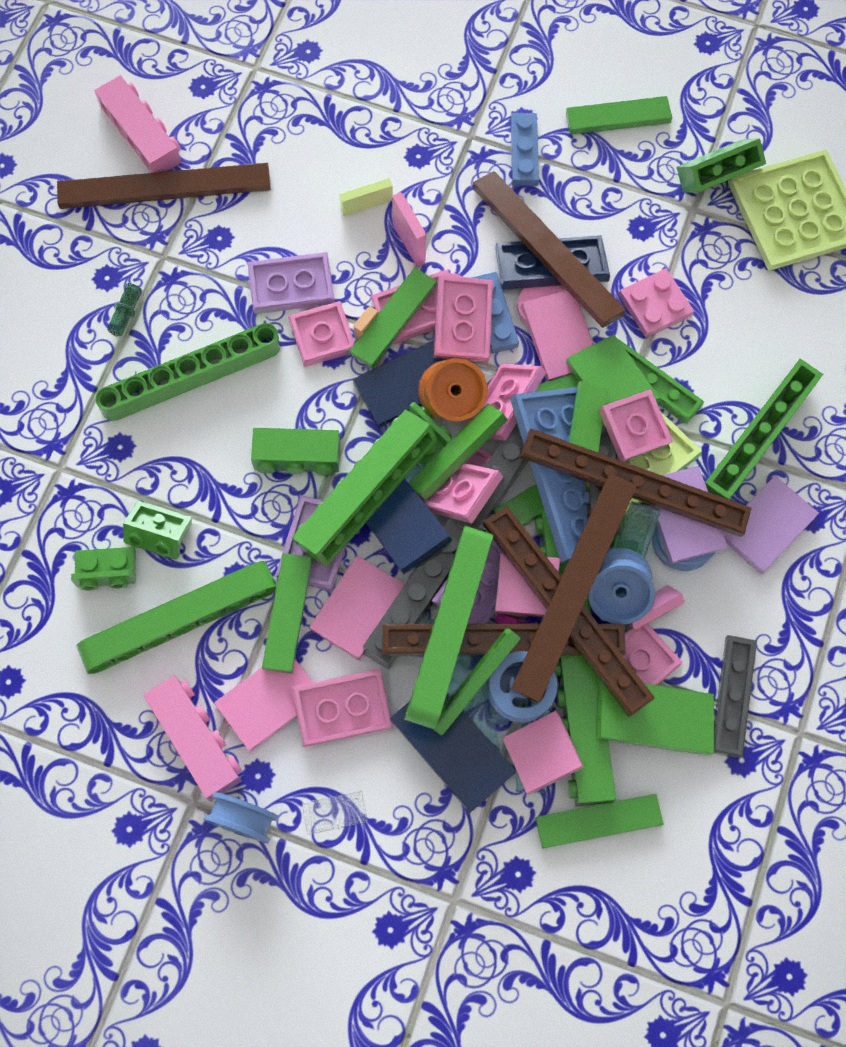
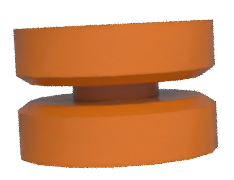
M453 358L434 363L425 370L419 381L418 395L421 405L434 418L441 421H464L474 417L481 411L487 400L488 385L485 375L477 365L466 359ZM451 387H455V393H451Z

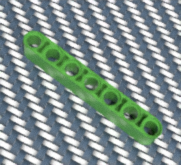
M269 323L259 324L103 387L96 394V404L104 418L116 421L274 357L280 351L281 346L277 329ZM266 338H271V339H273V340L270 341L269 343H262V342H261L262 340H264V339H266ZM239 349H247L244 353H236ZM214 359H221L217 364H210ZM189 369H195L192 374H184ZM162 380H169L165 385H158ZM143 390L140 395L132 396L135 391ZM116 401L113 406L105 407L108 402Z
M464 526L405 715V720L431 729H435L438 724L493 534L468 526Z
M265 561L256 562L80 641L76 647L87 674H95L273 594L276 591L277 585Z

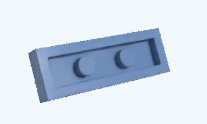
M511 113L512 186H538L537 113Z
M497 272L471 277L493 280L490 343L492 354L518 348L519 340Z

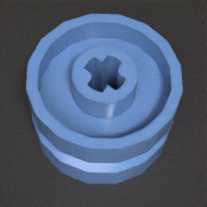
M628 548L610 549L588 594L589 603L592 610L602 620L609 623L627 625L639 621L649 613L654 604L655 587L650 566L639 553Z

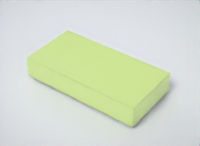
M390 178L340 193V209L343 216L392 201L393 185Z

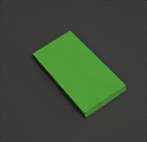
M599 679L598 740L702 755L714 754V694L644 683L655 699L631 717H628Z

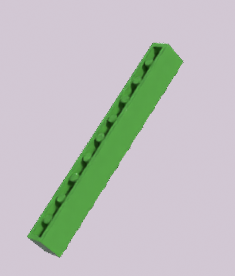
M541 508L539 518H535L536 536L541 535L542 546H539V548L546 557L559 558L545 510ZM560 561L559 573L561 576L568 562L561 563ZM587 596L584 606L591 614L590 604ZM560 656L554 670L556 678L559 677L560 689H557L556 694L558 707H563L564 719L562 721L584 765V768L571 774L572 780H568L569 798L575 800V806L614 802L616 800L609 742L597 739L599 678L582 656Z

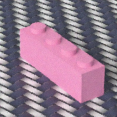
M120 75L94 90L101 109L150 173L166 172L181 163L179 143L173 136L169 138L163 122L159 118L155 120L149 104L145 100L141 102L138 98L139 94L131 82L127 84Z
M174 675L143 696L205 798L211 802L214 800L212 797L214 792L223 794L242 782L238 776L242 769L233 755L229 758L225 755L222 748L226 746V743L217 730L214 732L210 731L206 722L210 721V718L202 705L196 707L192 702L191 697L195 694L187 681L180 682Z

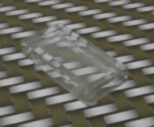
M363 791L302 803L307 835L368 823Z

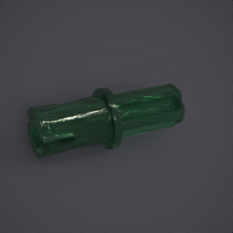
M127 283L119 303L114 305L115 312L107 328V331L113 336H122L130 317L135 315L134 308L142 294V289L135 284Z

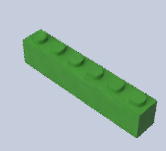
M801 358L797 361L706 480L705 485L709 493L730 500L816 386L823 373Z
M405 409L392 422L387 431L374 442L363 458L356 462L354 468L336 485L331 494L317 506L316 511L308 520L299 526L296 533L292 536L299 548L326 568L437 442L438 439L431 424Z

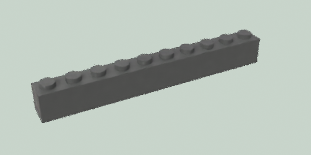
M517 423L507 440L501 442L484 467L498 470L503 478L472 524L452 518L448 520L444 529L450 535L452 541L418 564L363 645L364 655L387 670L391 668L398 656H382V624L421 623L433 605L431 600L448 578L464 526L482 531L484 528L483 522L493 515L495 508L499 506L528 463V460L520 458L524 443Z

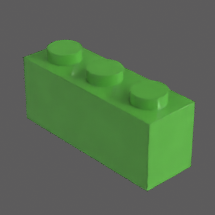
M760 138L737 141L679 165L676 169L682 191L698 193L766 164Z
M253 428L251 462L254 470H258L261 473H274L275 470L286 471L290 474H302L303 471H310L319 475H330L332 472H339V430Z

